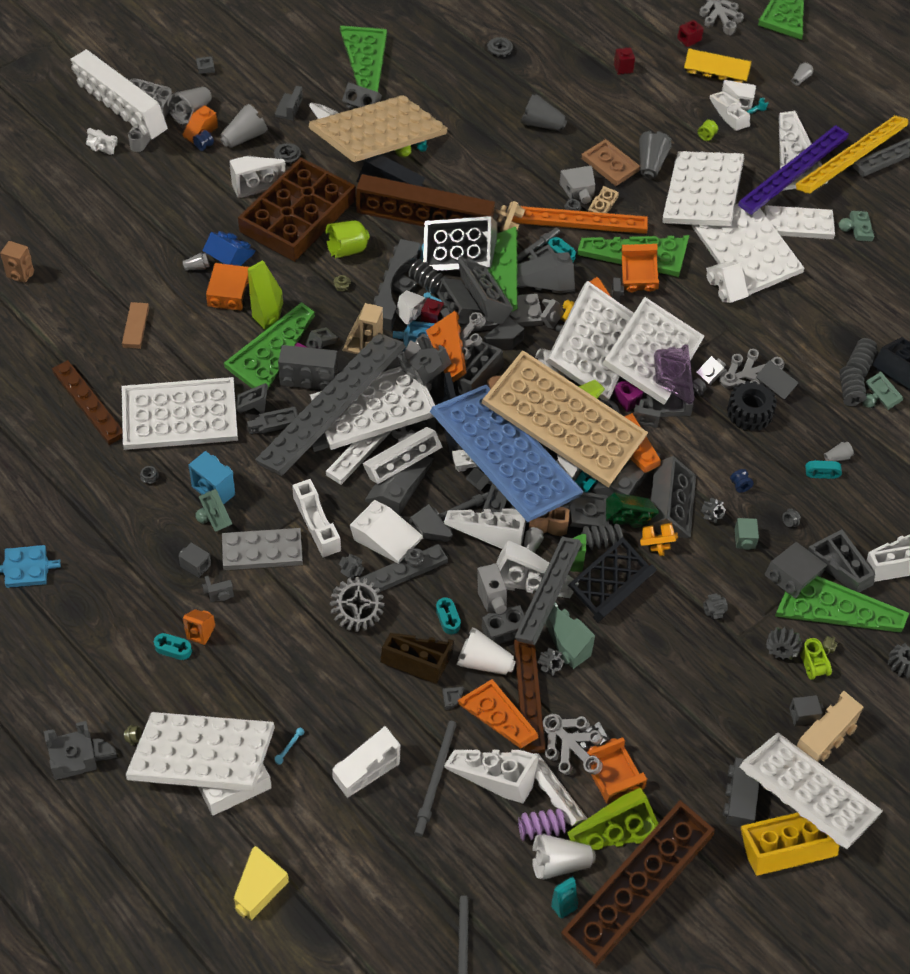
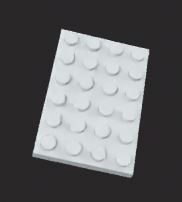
M678 151L663 214V223L731 226L743 168L744 154Z
M736 204L731 226L692 224V228L718 264L723 262H741L748 295L804 272V267L761 209L750 215Z
M587 281L583 285L546 362L580 385L596 380L605 388L599 398L608 401L620 376L602 365L634 313Z
M644 297L602 365L664 405L703 340L704 335Z
M400 366L382 372L324 433L330 449L333 450L433 418L434 416L430 410L435 404L427 386H423L406 374ZM320 392L311 394V401L314 398H316Z
M234 378L122 386L124 450L238 441Z
M151 712L126 772L127 780L254 791L275 728L274 722Z
M779 733L770 738L740 765V768L749 777L757 780L766 790L774 793L783 803L791 806L800 816L808 819L820 831L825 832L838 845L846 849L863 834L883 811Z

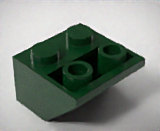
M614 492L606 499V521H611L614 524H627L633 528H639L658 514L657 507L648 498Z

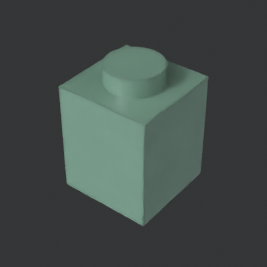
M737 518L734 529L736 548H743L745 550L756 549L759 539L757 519Z

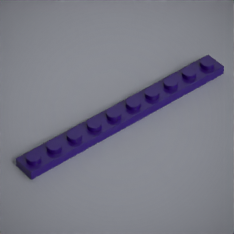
M835 125L741 199L738 206L752 215L845 141L849 133Z

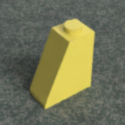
M256 846L251 851L234 896L235 910L242 917L247 916L250 920L289 882L288 873Z

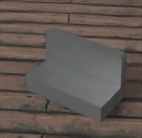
M296 86L292 94H283L275 112V117L294 120L303 100L301 86Z
M770 360L756 376L760 382L769 387L782 399H786L798 385L795 379Z

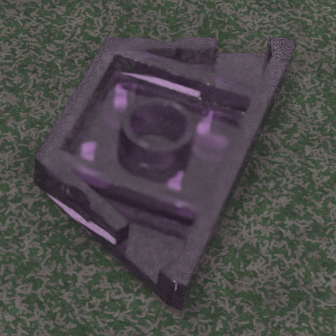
M685 344L681 348H675L674 346L668 349L656 350L653 354L656 383L688 404H692L694 401L689 346Z

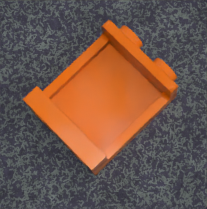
M657 244L622 245L624 291L636 292L637 290H645L651 292L658 290Z
M215 263L206 293L207 306L242 310L247 284H249L248 268L250 267Z
M623 737L619 739L613 738L600 747L593 746L587 750L589 756H596L602 762L601 771L595 775L591 774L606 804L638 788L643 790L646 786L647 778L644 773L639 774L625 749ZM593 764L591 769L594 770L597 764Z

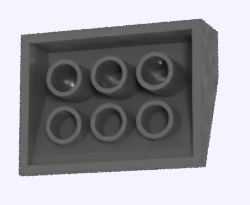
M492 216L425 221L423 262H427L428 266L433 267V270L453 271L460 270L458 258L463 257L491 268L497 241V222Z

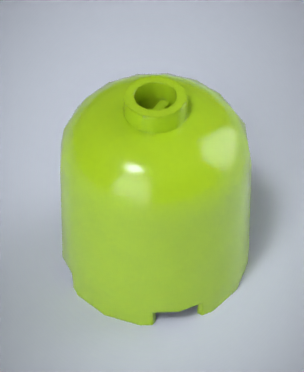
M346 221L331 223L326 226V234L329 233L330 240L327 241V246L331 256H335V258L360 253L366 248L369 232L361 222Z

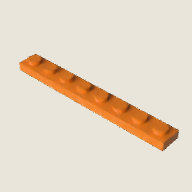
M521 206L525 209L522 218L516 216L512 218V222L521 224L647 234L648 217L524 206Z

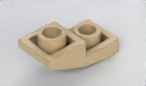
M603 186L588 211L608 213L617 200L619 192Z

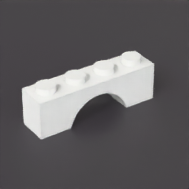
M311 479L292 485L293 498L322 557L340 552V536L334 524L328 522Z

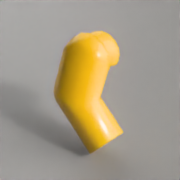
M565 300L563 303V308L566 309L561 317L563 322H566L574 305L573 301Z

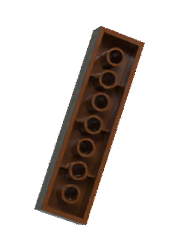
M364 174L361 175L356 188L357 213L423 227L425 221L488 216H492L494 219V201Z
M680 800L561 931L562 938L596 969L714 836L715 829Z

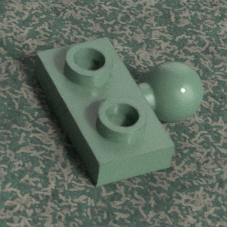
M851 211L850 219L843 218L840 220L839 228L844 232L853 229L856 240H873L874 234L868 212Z
M882 372L866 381V385L873 394H866L867 398L862 402L865 407H874L879 399L885 408L889 410L903 401L902 395Z
M216 489L199 496L204 507L197 510L195 515L199 523H207L210 520L215 532L232 525Z

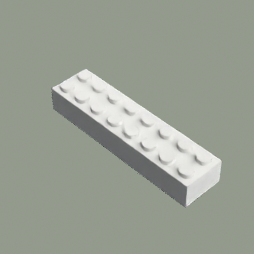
M86 49L71 58L72 70L78 77L77 82L81 88L84 87L89 94H93L106 107L113 109L117 115H121L134 128H138L143 135L153 139L168 129L159 102Z

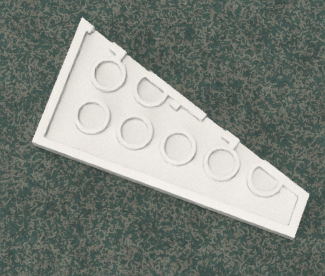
M796 111L783 112L779 115L780 169L811 145ZM818 161L783 190L796 189V183L821 167V162Z

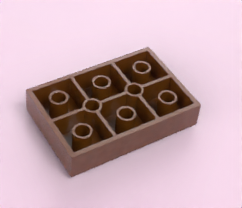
M300 157L238 217L239 232L295 262L326 231V226L334 223L356 201V186Z

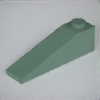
M555 602L545 624L557 650L562 653L560 658L565 660V664H569L574 669L591 657L595 635L578 618L575 620L570 618L569 612L566 609L562 611L558 609V605Z

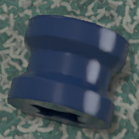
M203 130L200 135L193 137V142L200 151L205 150L206 146H211L214 143L211 134L207 130Z
M746 469L737 470L730 476L731 482L735 484V489L739 493L749 490L754 484L753 480L748 477L749 474Z

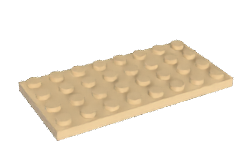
M399 96L310 121L308 128L353 162L445 135L448 130L442 122L433 118L431 114L422 110L406 96Z
M523 350L481 402L608 488L648 434L647 431Z

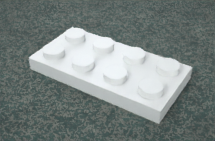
M765 205L764 214L780 236L834 239L833 210Z

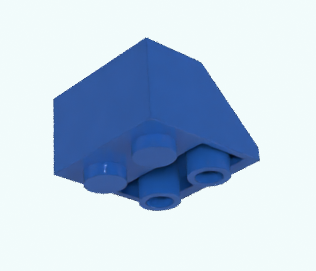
M221 231L218 233L211 232L202 250L223 264L241 266L255 253V250L250 248L251 245L249 243L237 240V236L228 232L226 234Z

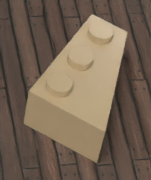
M364 304L342 351L358 354L374 336L378 335V333L383 334V307Z
M845 691L839 695L840 698L837 704L834 706L830 705L826 710L827 713L820 720H816L799 739L797 744L799 749L817 762L820 760L825 761L831 754L830 750L833 747L838 748L844 741L843 737L846 734L850 736L858 727L856 722L863 706Z

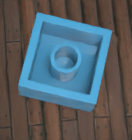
M205 451L188 464L192 487L201 495L216 489L223 504L235 495L233 471L230 467L221 464L216 456H211Z

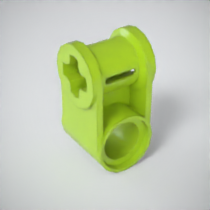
M815 638L807 639L800 656L808 678L812 680L820 675L830 676L832 668L822 643Z

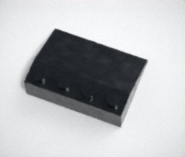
M901 337L883 346L872 365L876 367L878 372L887 374L892 377L894 382L903 384L910 391V341Z

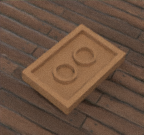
M606 139L582 153L581 159L615 186L640 171V165Z

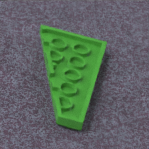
M771 0L758 25L802 40L804 0Z
M340 26V32L357 85L378 92L387 29Z
M516 227L497 233L492 266L487 268L514 308L512 311L518 309V242Z
M683 235V238H674V236H667V238L640 236L620 239V237H614L612 240H604L602 237L581 238L577 255L622 264V245L657 244L658 273L679 277L689 235Z
M301 302L225 361L224 367L252 389L264 383L269 388L279 373L278 361L282 345L295 346L314 318V311Z
M817 576L801 590L796 598L785 591L775 617L902 632L909 613Z

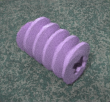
M560 808L556 809L555 814L552 810H548L547 815H545L544 811H539L538 817L535 812H531L530 817L526 813H522L521 820L518 817L522 841H525L526 834L529 835L531 840L534 838V833L542 835L545 832L546 835L551 836V831H554L556 837H558L560 830H563L565 834L564 816Z

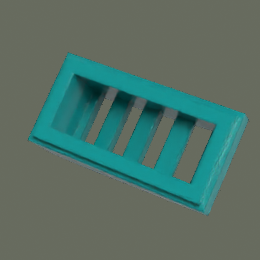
M570 877L554 888L551 907L559 918L566 917L578 908L576 882L573 877Z

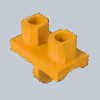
M672 523L662 524V534L655 535L654 526H645L642 530L641 546L657 544L651 546V552L658 551L659 556H664V550L671 549V545L663 543L675 542L678 539V533H674Z

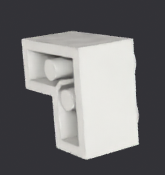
M723 262L706 268L707 280L710 282V285L719 286V297L722 302L731 303L749 297L741 262Z

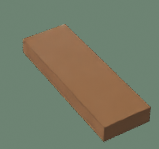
M131 302L122 341L123 348L141 349L149 312V303Z

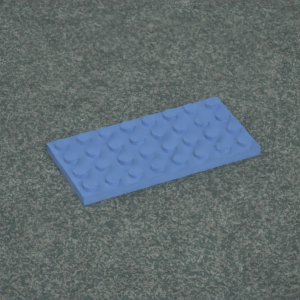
M487 385L431 408V414L527 522L582 495L583 490L536 439L481 403L491 390Z

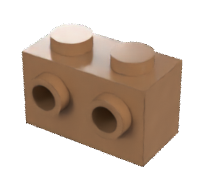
M8 241L0 252L6 277L26 283L34 273L29 249L27 246Z

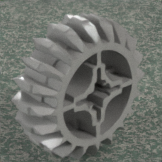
M359 577L355 578L354 583L351 578H348L347 584L342 581L340 587H335L336 593L331 595V598L335 601H331L330 606L336 607L331 610V614L337 613L338 615L334 620L338 621L341 619V627L345 623L348 624L347 630H350L352 626H354L355 632L359 631L360 626L363 631L367 630V625L372 628L374 626L373 621L378 622L380 620L378 615L383 614V610L380 608L384 607V603L379 602L383 599V595H377L380 589L376 588L373 590L374 582L367 585L366 578L363 579L362 583H360ZM354 590L352 599L341 601L344 593ZM362 591L370 597L371 601L362 596ZM356 598H357L358 604L360 605L359 608H357L356 604H353V603L355 602ZM342 607H344V609L350 610L352 612L353 618L348 616L344 612ZM372 608L371 615L360 619L362 610Z

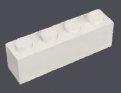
M425 427L363 463V466L370 480L379 484L442 448L436 431Z

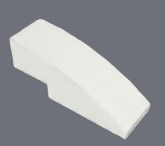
M724 91L710 95V100L718 113L733 129L737 131L750 126V114L741 109L740 101Z

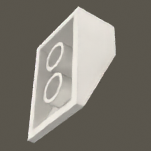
M244 156L230 160L232 186L237 197L242 198L265 192L285 173L284 159Z
M376 500L350 524L354 541L398 564L405 558L407 551L414 548L423 539L422 534L390 507Z

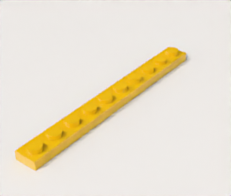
M893 116L797 182L796 190L812 193L825 182L908 125V119Z

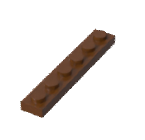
M67 360L53 367V374L108 445L123 438L122 428L71 363Z
M514 640L520 713L538 733V738L523 747V751L532 754L545 753L535 645Z

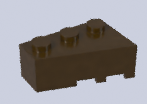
M390 633L382 646L380 663L437 684L452 657L454 640L448 639V642L438 641L434 637L419 639L416 638V635Z

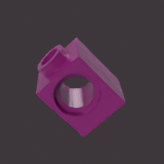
M627 380L621 381L615 386L613 398L626 412L640 404L643 392Z

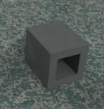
M192 542L179 553L180 567L198 578L211 566L210 554Z
M817 695L793 698L789 707L794 726L814 724L824 714L823 704L819 703Z

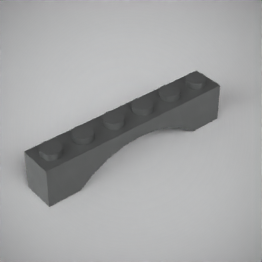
M400 239L399 244L394 247V257L389 260V269L385 270L384 282L380 283L379 295L375 296L373 305L383 307V330L392 331L396 320V305L391 295L393 284L410 270L414 262L419 260L421 243Z

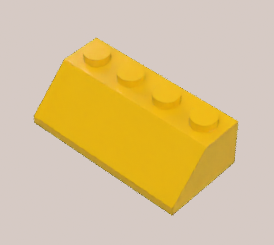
M688 49L684 69H687V73L691 74L701 72L703 73L702 76L705 77L715 75L720 80L730 78L734 79L733 82L743 83V81L747 82L751 61Z
M798 812L741 826L747 858L756 876L838 856L839 845L825 832L820 831L816 825L800 816Z

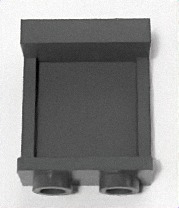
M681 376L680 383L676 384L664 405L642 391L644 395L643 408L661 411L660 417L691 416L693 400L688 376Z
M795 542L770 562L765 576L796 598L807 584L817 576H822L827 564L798 542Z

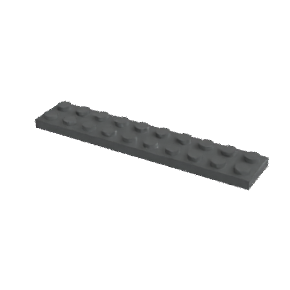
M381 333L374 336L280 435L255 459L258 465L283 476L406 348L404 343Z

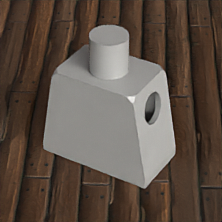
M592 166L561 170L560 185L570 199H581L583 204L591 201L595 191Z
M497 563L477 568L478 595L487 612L504 613L507 610V589Z

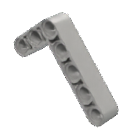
M140 79L129 80L159 102L165 119L171 110L170 106H167L169 96L172 95V90L168 87ZM132 127L128 133L130 149L134 152L143 151L151 140L147 135H143L138 128Z

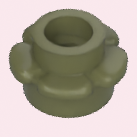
M340 275L334 279L333 283L338 291H346L349 288V284H351V280L345 275Z
M826 636L822 646L826 655L829 652L833 654L836 649L837 642H835L834 636L832 638Z
M128 726L124 732L125 741L129 742L131 746L139 743L142 736L140 727Z

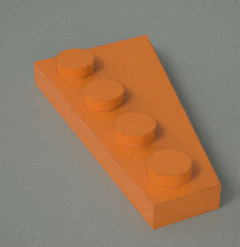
M453 311L425 330L435 349L439 350V345L445 347L452 364L444 369V372H450L452 382L467 374L465 357L462 353L463 343L460 339L459 314L456 311Z
M633 413L625 416V418L641 427ZM646 436L630 458L644 473L661 466V460Z
M493 679L458 700L461 707L520 749L538 738V733Z

